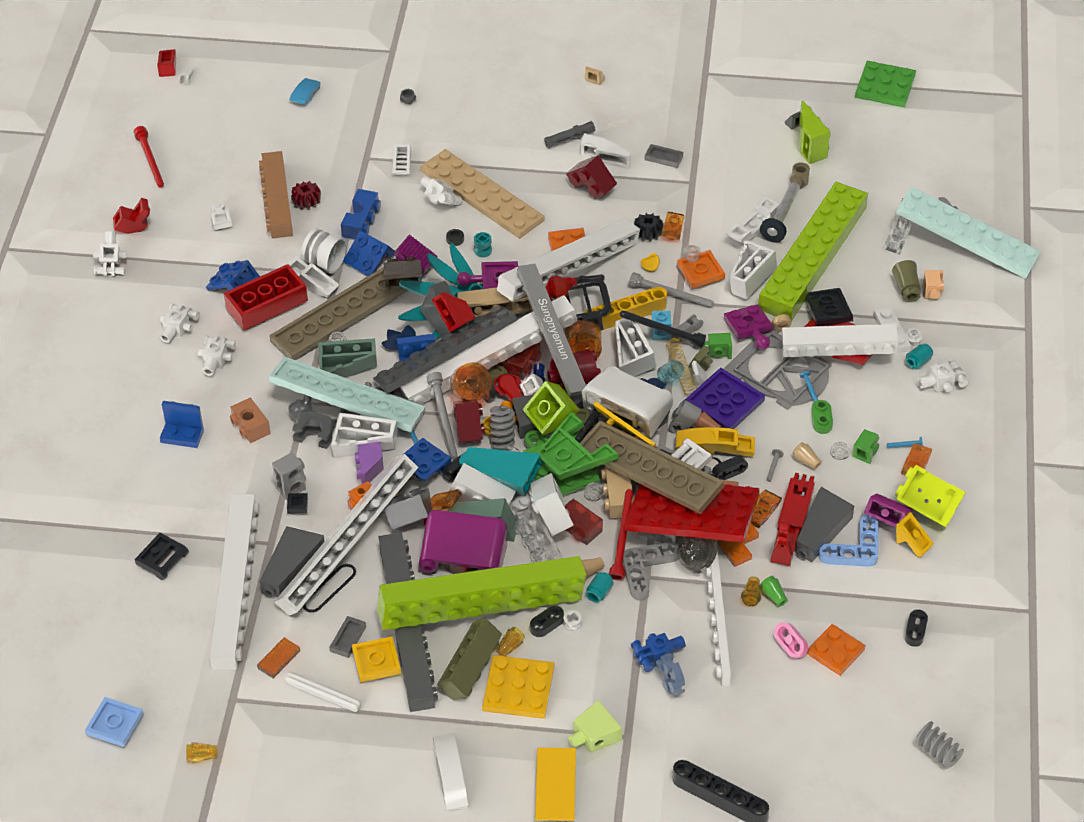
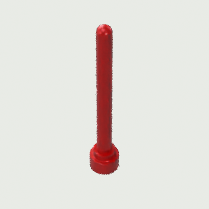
M138 126L133 131L134 136L142 144L157 186L162 188L164 182L147 141L148 131L145 126Z
M627 489L625 492L615 563L609 569V575L613 580H624L626 570L623 566L627 531H625L624 523L632 505L633 491L631 489Z

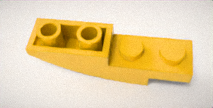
M705 427L684 429L676 432L675 449H679L682 446V442L688 438L711 455H714L715 451L753 457L755 454V437L740 435L737 429Z

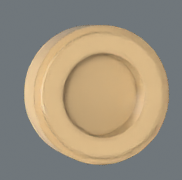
M785 314L778 315L772 320L773 328L782 331V328L790 327L792 324L790 317Z

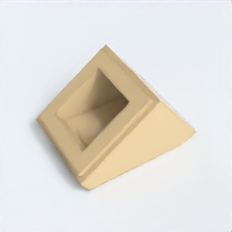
M586 66L585 81L601 85L605 80L603 72Z

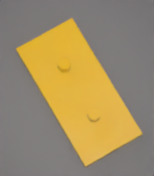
M595 401L593 405L599 413L608 418L606 422L608 425L612 426L615 423L633 437L657 448L653 441Z
M537 747L535 820L575 821L576 748Z

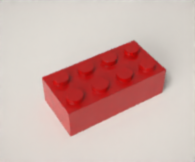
M289 264L224 293L226 309L243 331L308 301L305 283Z

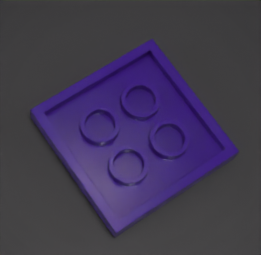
M720 367L685 400L701 408V412L708 414L715 422L722 426L721 428L734 429L765 401V395Z

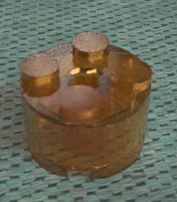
M578 320L567 327L565 336L572 353L589 349L590 351L595 350L597 358L600 356L602 351V334L599 325L586 320Z
M475 362L466 363L454 370L451 375L450 386L454 396L460 400L476 401L485 397L490 391L492 377L483 365ZM470 378L472 381L475 382L473 385H471V387L470 384L467 383V380H469Z

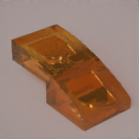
M913 443L901 474L906 475L909 468H914L915 465L925 469L932 454V449Z
M766 489L760 493L751 519L753 526L760 528L769 519L782 500L780 496Z

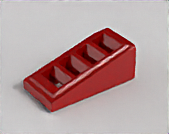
M176 49L159 51L157 68L160 77L176 75Z

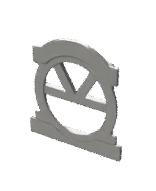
M773 328L772 331L761 333L770 339V346L768 348H783L782 335L778 334L779 330ZM754 339L724 368V370L735 377L744 379L748 385L764 395L777 398L776 403L789 410L792 406L808 403L813 398L806 383L802 387L794 389L784 371L798 373L810 371L809 379L818 397L827 386L829 379L828 369L832 364L821 357L803 356L809 367L792 366L789 364L796 357H785L759 382L752 377L748 367L751 357L761 350L757 348L755 344L756 339ZM778 376L786 390L777 391L767 386Z

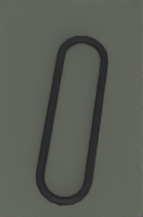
M343 564L339 566L330 576H328L321 583V585L316 589V591L311 595V597L325 583H327L341 568L350 567L353 569V574L336 591H334L318 608L313 610L308 609L304 604L303 609L307 612L312 613L320 610L352 578H354V576L356 575V568L351 564Z

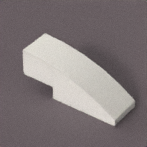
M584 133L581 140L582 156L594 157L599 155L606 165L630 168V153L609 140Z
M297 256L288 263L310 292L328 298L339 287L337 282L312 263L307 265Z

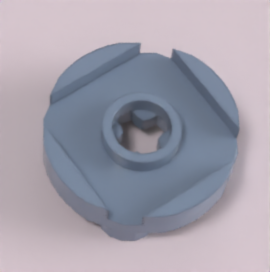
M667 653L662 655L656 663L658 670L663 673L665 679L663 680L665 691H671L676 696L685 692V689L681 687L685 685V680L679 663H674L671 659L674 658V655Z

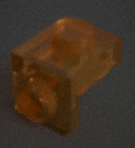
M667 212L663 237L670 240H680L684 214Z

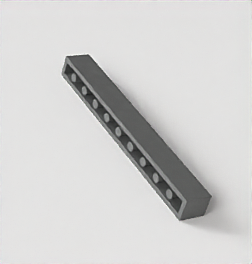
M402 532L378 536L386 584L415 580L414 571L409 570L412 567L411 556L406 555V552H409L408 541L403 540ZM424 624L395 629L410 712L435 708L434 700L438 699L437 688L432 687V682H435L433 670L428 668L431 665L430 653H425V649L428 648L427 637H422V632H425Z

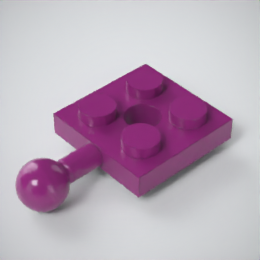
M518 261L481 262L482 275H470L467 272H461L457 276V283L460 286H468L470 282H482L483 289L497 288L498 279L496 277L518 267Z
M758 304L724 313L725 322L738 340L754 336L758 349L765 350L770 346L769 337L761 333L772 331L773 324Z

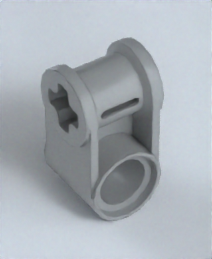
M683 400L672 413L673 420L669 424V430L676 434L679 430L688 429L698 420L701 408Z

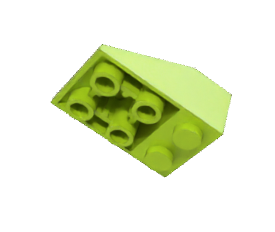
M801 101L799 120L800 152L805 160L812 164L828 158L831 133L829 128L821 122V119L814 114L811 107L804 101Z

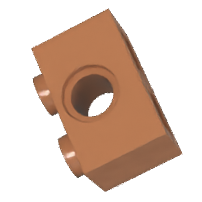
M251 397L230 406L232 414L230 415V420L232 424L239 427L241 436L243 438L246 437L250 443L271 434L268 419Z

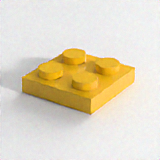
M392 636L352 645L360 683L401 674Z

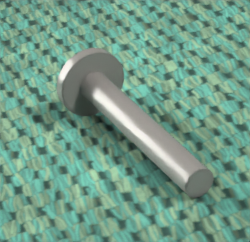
M773 449L772 451L774 458L766 479L768 482L772 480L778 459L784 455L783 451L779 449Z

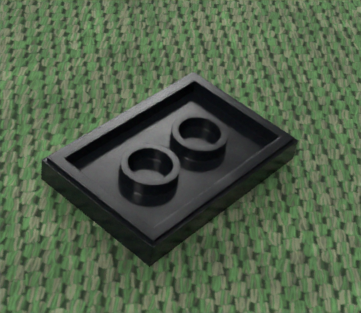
M840 288L807 293L805 301L816 326L853 321V314Z

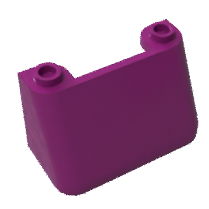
M442 510L430 511L426 521L421 548L419 571L435 572L438 570L439 563L478 568V571L502 567L507 550L506 522L495 517Z

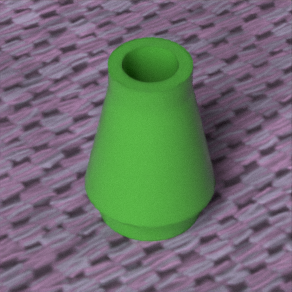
M769 576L761 582V591L775 602L778 607L787 603L788 599L777 578Z

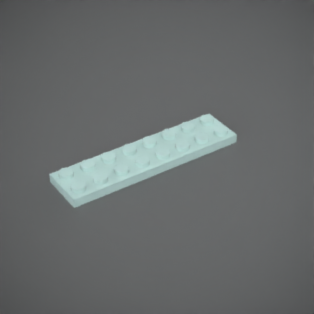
M912 186L896 211V214L1025 279L1041 252Z
M285 356L269 376V382L277 386L291 389L297 393H302L314 399L344 408L350 412L367 417L396 420L397 428L403 431L412 432L425 411V406L389 393L387 394L378 389Z

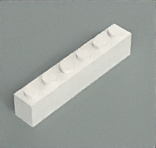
M897 324L782 328L783 357L895 354L898 352Z

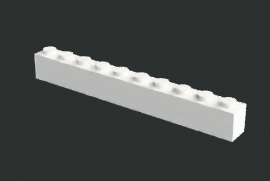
M622 219L523 265L536 264L544 286H546L549 278L552 276H569L637 244L640 229L628 220ZM518 267L501 274L498 278L497 291L512 302L527 295L517 272Z
M564 295L552 301L562 329L578 321L575 309ZM534 311L400 386L403 396L406 400L423 405L425 402L435 398L434 390L427 381L426 376L428 374L441 372L443 378L441 390L444 393L479 373L490 369L494 365L507 360L509 357L522 352L524 349L539 343L545 337Z
M405 454L396 457L274 603L288 616L297 613L418 469V466Z
M231 494L210 651L212 669H237L238 661L242 660L240 644L244 643V632L242 631V627L246 626L244 610H248L246 594L250 593L248 578L252 577L250 562L254 560L252 546L256 544V535L253 533L258 527V520L255 516L259 514V502H256L255 494Z

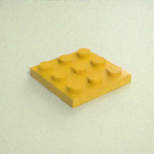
M493 655L482 711L545 719L555 662Z

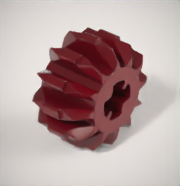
M303 181L301 184L296 183V186L292 187L291 200L296 207H301L302 210L304 208L310 209V207H316V204L320 203L321 190L316 183L312 184L311 181L305 183Z

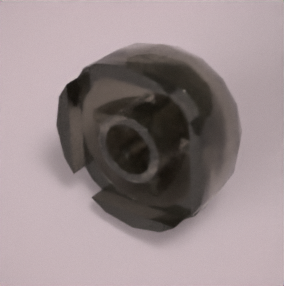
M684 537L677 548V557L680 564L692 573H701V569L710 567L717 554V547L714 545L715 539Z

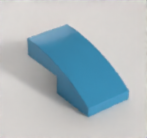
M304 78L296 86L289 100L301 104L308 103L312 100L313 93L320 88V82Z

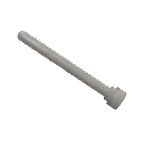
M635 272L631 274L629 286L631 287L643 286L650 289L663 287L669 295L707 307L714 306L712 300L645 280L641 274Z
M433 372L426 377L428 384L434 390L451 459L454 460L458 457L441 390L443 378L441 372Z

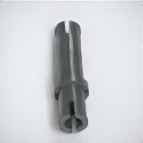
M592 121L579 126L575 125L569 130L545 137V145L547 148L574 138H582L584 133L594 132L595 125Z

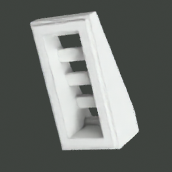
M394 144L392 175L410 176L411 145ZM397 154H407V156H399Z

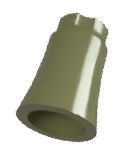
M911 260L898 262L893 266L892 273L898 283L901 295L906 302L919 300L921 288L918 280L917 264Z

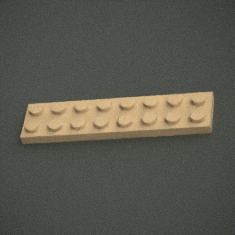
M446 149L420 166L422 173L431 179H439L454 188L452 193L460 196L463 201L519 239L545 221L543 214Z

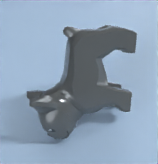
M310 396L305 400L298 399L291 403L288 408L289 414L296 419V424L293 425L292 430L296 432L293 435V440L302 443L308 434H318V437L322 438L318 443V447L327 449L332 442V434L337 419H332L328 415L313 411L311 406L312 397Z

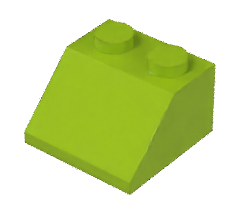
M545 381L522 410L541 434L546 435L555 431L571 411L576 415L579 408L560 385Z

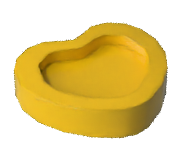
M651 253L648 257L641 260V266L647 271H656L660 264V258L655 253Z

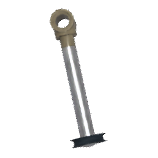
M799 162L793 165L790 177L791 183L774 218L765 219L760 226V233L766 240L780 242L786 236L787 229L783 221L800 187L806 186L809 182L810 167L808 164Z

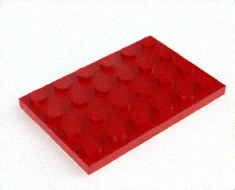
M640 484L624 523L625 531L744 542L760 490L750 486L743 487L726 484L706 509L699 514Z

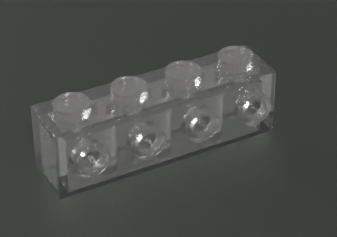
M533 506L515 512V523H513L517 535H521L522 544L525 549L528 548L530 551L529 554L533 563L563 558L541 517L534 511Z

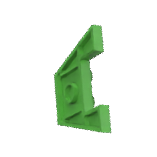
M572 411L537 452L541 457L542 463L560 480L619 459L618 453L607 443L590 454L571 436L584 427L582 420Z

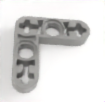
M666 542L630 548L624 551L623 566L626 570L625 574L631 595L635 600L642 601L649 596V583L644 567L677 561L680 557V547L678 544ZM655 553L657 556L655 558H648L646 554ZM629 557H632L634 559L633 565H631V559ZM637 571L641 573V576L633 577L631 573ZM638 584H640L641 590L643 592H639V590H637Z

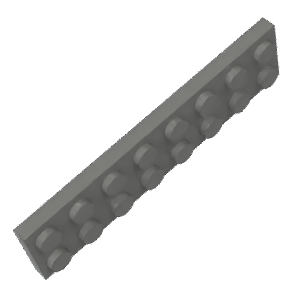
M496 306L490 310V313L476 317L474 322L460 326L458 331L444 335L442 340L428 344L426 349L412 353L410 358L396 362L393 365L394 367L380 371L373 380L379 388L388 394L517 321V318L513 312L503 306Z

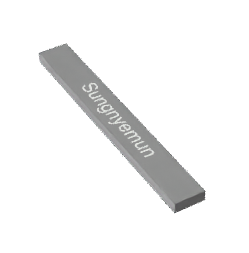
M536 264L518 266L517 272L568 396L582 394L586 384Z

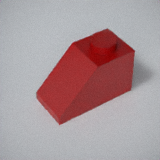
M445 292L431 299L450 332L475 318L472 309L462 299Z

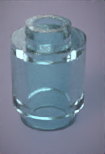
M672 360L658 368L657 376L662 383L669 384L682 376L684 367L681 362Z

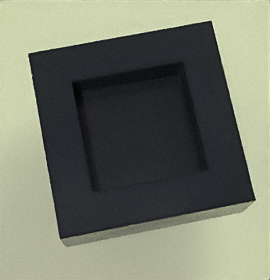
M288 493L287 514L307 513L308 493Z

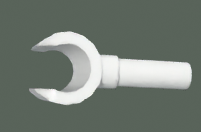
M192 68L189 69L187 74L179 75L180 84L185 81L186 85L190 84L189 78L194 71Z

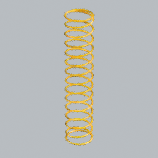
M679 341V343H676V344L680 345V347H677V346H675V347H671V346L668 347V345H667V343H666V346H667L668 350H669L670 348H674V349H675V348H679V349L681 348L680 341ZM683 352V354H680V353L674 354V353H673L672 355H676V356L682 355V356H683V355H684V352ZM676 360V361L673 362L674 367H675V370H676V369H677V370H678V369L684 370L683 368H680V367H679V368H676V366H675V365H676L675 362L681 363L680 361H677V360Z

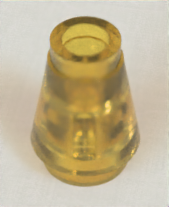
M754 576L748 578L741 593V599L747 606H756L761 601L760 580Z
M516 627L508 629L495 649L500 656H507L523 644L525 635Z
M196 742L186 744L187 762L197 763L217 758V745Z

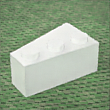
M624 318L615 321L619 369L631 376H636L656 368L654 352L638 324Z
M463 463L445 501L455 503L505 498L509 505L516 491Z

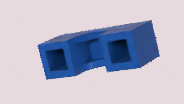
M357 189L352 200L353 213L355 214L346 212L341 223L343 238L355 240L360 230L366 234L369 233L370 224L374 222L375 213L377 210L379 211L381 206L378 192Z

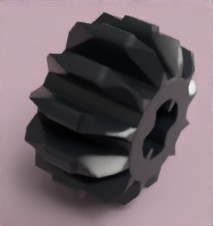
M646 212L645 215L639 214V217L635 218L634 225L640 229L638 239L642 238L643 241L649 240L651 242L652 239L658 240V237L662 236L663 220L660 219V216H655L654 213L647 214Z

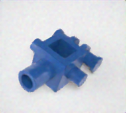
M652 633L646 639V646L642 647L640 640H635L631 643V647L635 650L634 655L638 658V663L643 665L644 671L650 672L657 666L656 661L662 655L667 653L673 654L674 651L685 648L686 644L682 636L669 640L665 633L657 636L655 633Z

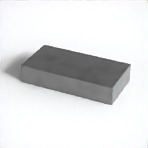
M650 144L645 154L646 161L678 168L683 159L682 151Z
M347 616L329 647L330 652L349 658L352 653V645L358 643L366 629V622Z

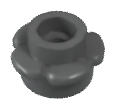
M412 89L401 91V102L411 104L413 100H416V95H414Z

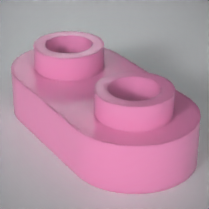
M782 622L775 627V639L789 656L802 658L807 654L808 643L792 624Z

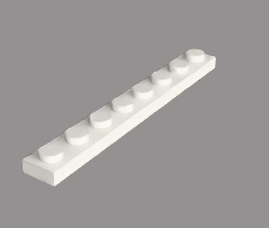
M708 540V549H704L705 561L709 562V565H706V577H710L708 593H712V597H709L710 610H714V614H711V626H715L716 631H713V643H717V648L714 649L715 660H719V665H716L717 678H721V686H730L731 671L717 541Z

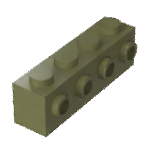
M487 618L473 621L437 683L453 700L467 698L471 694L474 683L480 678L483 667L489 662L492 651L499 644L498 641L502 633Z

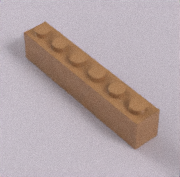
M282 151L261 153L262 160L259 161L260 171H263L260 173L261 183H265L262 184L263 195H266L263 197L264 207H268L264 209L265 217L269 219V221H266L267 232L271 231L272 239L293 236Z

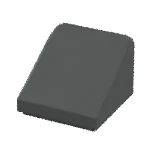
M800 111L791 115L785 121V124L791 130L799 126Z

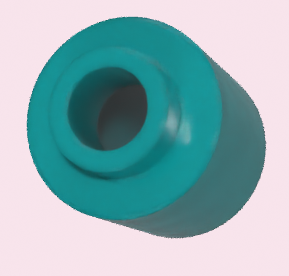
M919 344L906 354L907 364L914 369H919L931 360L933 349L928 344Z
M605 572L597 573L587 587V598L595 603L604 600L614 585L612 577Z

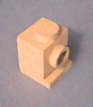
M925 270L923 278L925 299L940 298V292L944 291L943 270Z

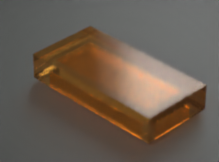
M456 489L434 494L431 498L432 510L452 508L462 496V493Z
M284 637L257 664V668L274 679L300 652V647Z

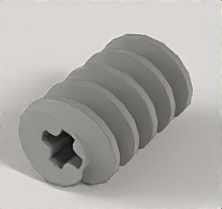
M494 406L490 409L492 413L490 416L492 420L490 423L492 427L490 430L492 434L490 439L493 441L492 447L508 449L515 443V412L507 406Z
M930 721L918 733L917 744L923 746L924 751L929 752L932 757H936V760L942 763L945 768H950L959 761L964 753V749L957 751L959 743L957 742L951 746L953 738L949 737L947 740H944L946 733L942 732L938 735L940 728L937 726L932 730L931 728L934 723Z

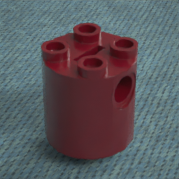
M587 349L573 353L584 382L587 385L601 373L600 368H597L595 362L597 361L595 350L590 351ZM551 358L547 370L548 381L560 385L564 390L566 388L554 359Z

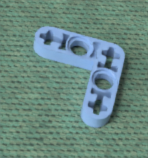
M869 515L862 516L859 525V545L824 544L819 551L821 562L852 566L875 565L878 560V520ZM867 523L871 525L870 530H867ZM869 537L872 538L874 542L866 543L863 539ZM846 552H850L854 556L852 558H847L843 554Z

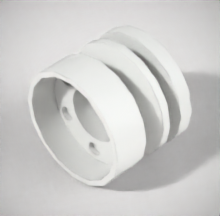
M314 228L308 233L303 242L301 260L307 265L312 263L320 270L333 274L340 268L347 250L346 240Z

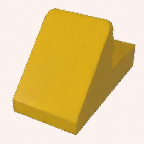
M911 512L896 524L897 544L906 541L917 557L922 556L934 545Z

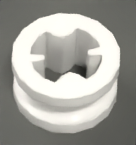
M570 610L564 614L563 624L567 630L576 631L580 629L582 616L578 611Z

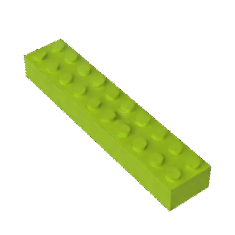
M837 181L833 184L760 292L758 305L763 312L773 316L788 315L792 322L804 304L807 293L812 292L866 210L867 192Z
M580 556L383 584L379 585L377 612L382 630L556 605L565 602H576L582 599L586 572Z

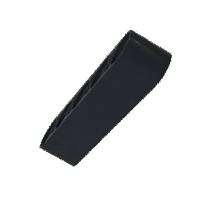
M679 760L674 763L672 779L677 787L745 822H768L769 804L764 799L687 760Z

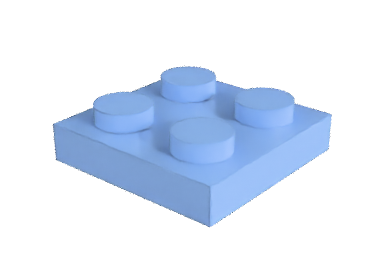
M104 697L85 729L86 735L125 747L144 714L143 709Z

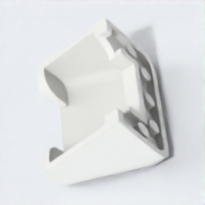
M615 366L604 369L582 390L584 409L592 412L595 408L593 404L596 401L606 409L632 420L634 427L639 425L643 430L642 434L651 439L673 406V398L668 390L653 386L621 371Z

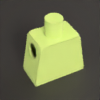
M598 700L574 720V734L568 737V741L573 748L584 744L590 752H594L622 740V728Z

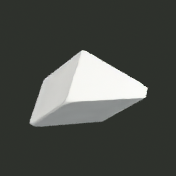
M693 361L691 374L696 387H699L707 380L705 370L696 361Z
M532 374L519 386L524 396L534 395L542 386L543 381L537 375Z

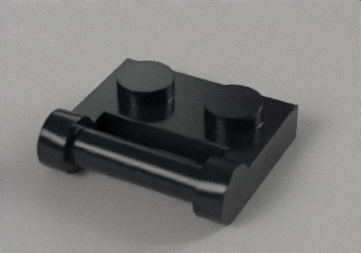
M159 532L135 558V563L155 574L160 580H164L168 575L167 572L181 557H185L189 550L185 545ZM172 550L176 551L162 567L158 566Z

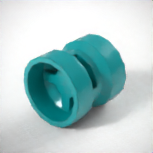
M480 232L474 236V252L478 257H488L492 253V237L489 233Z

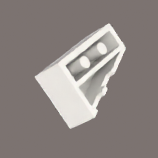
M745 240L743 250L739 253L738 262L735 263L730 275L732 294L748 299L777 268L776 251Z
M340 413L331 444L333 457L355 455L358 452V444L381 442L382 451L394 449L398 436L397 421Z
M552 473L530 483L532 490L529 493L534 511L537 515L541 514L552 536L574 526L569 517L568 509L564 507L566 503Z

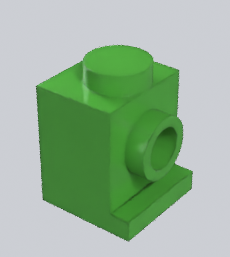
M731 333L708 334V341H705L704 345L710 350L708 353L709 357H728V359H732Z
M864 429L854 444L852 457L871 464L872 456L877 453L880 445L878 443V434Z

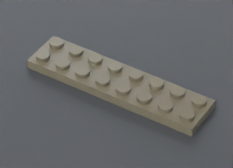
M383 267L269 335L270 341L288 358L295 360L318 346V342H325L408 290L401 286L385 287Z
M599 421L580 442L590 454L607 443L618 453L619 459L603 464L604 466L699 514L706 509L724 487L722 480L602 421Z

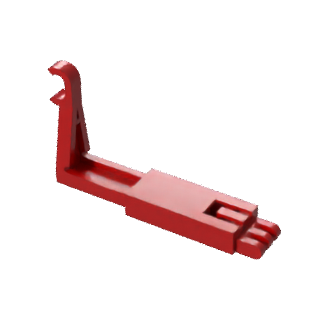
M795 472L794 478H790L778 520V534L771 555L772 563L791 566L796 542L807 518L812 500L815 476H810L809 481H806L807 475L803 474L800 480L799 473Z

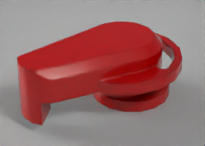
M558 275L550 277L546 290L551 302L554 301L552 298L557 299L563 295L566 297L567 291L572 286H577L576 279L560 277Z
M506 373L496 377L493 385L497 394L507 397L511 403L512 398L522 397L519 386L521 380L516 375Z

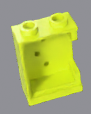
M915 465L914 468L910 467L905 475L907 478L904 485L900 484L895 493L898 496L896 500L946 528L966 492L932 475L918 465Z

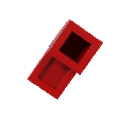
M141 198L134 209L120 206L113 217L114 230L130 234L146 229L148 226L147 217L150 214L148 199Z

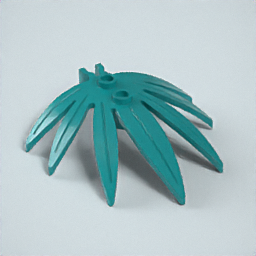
M451 243L450 254L458 273L467 272L470 275H474L462 254ZM428 253L427 259L433 269L445 280L457 286H449L453 296L458 298L457 292L483 289V285L477 282H470L468 286H460L457 283L458 273L446 263ZM400 280L399 282L402 288L424 296L427 295L431 285L437 284ZM421 306L398 316V319L402 321H428L420 312ZM436 330L432 333L435 336V340L442 338Z

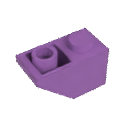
M381 442L358 444L355 462L360 464V467L356 468L357 479H361L362 484L367 481L370 483L384 469Z

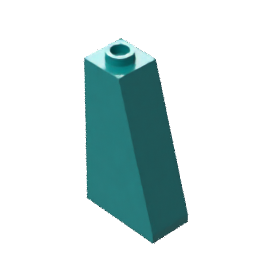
M468 447L466 452L462 453L459 460L461 467L465 463L512 488L516 493L526 496L531 486L530 483L534 481L543 464L540 455L537 453Z

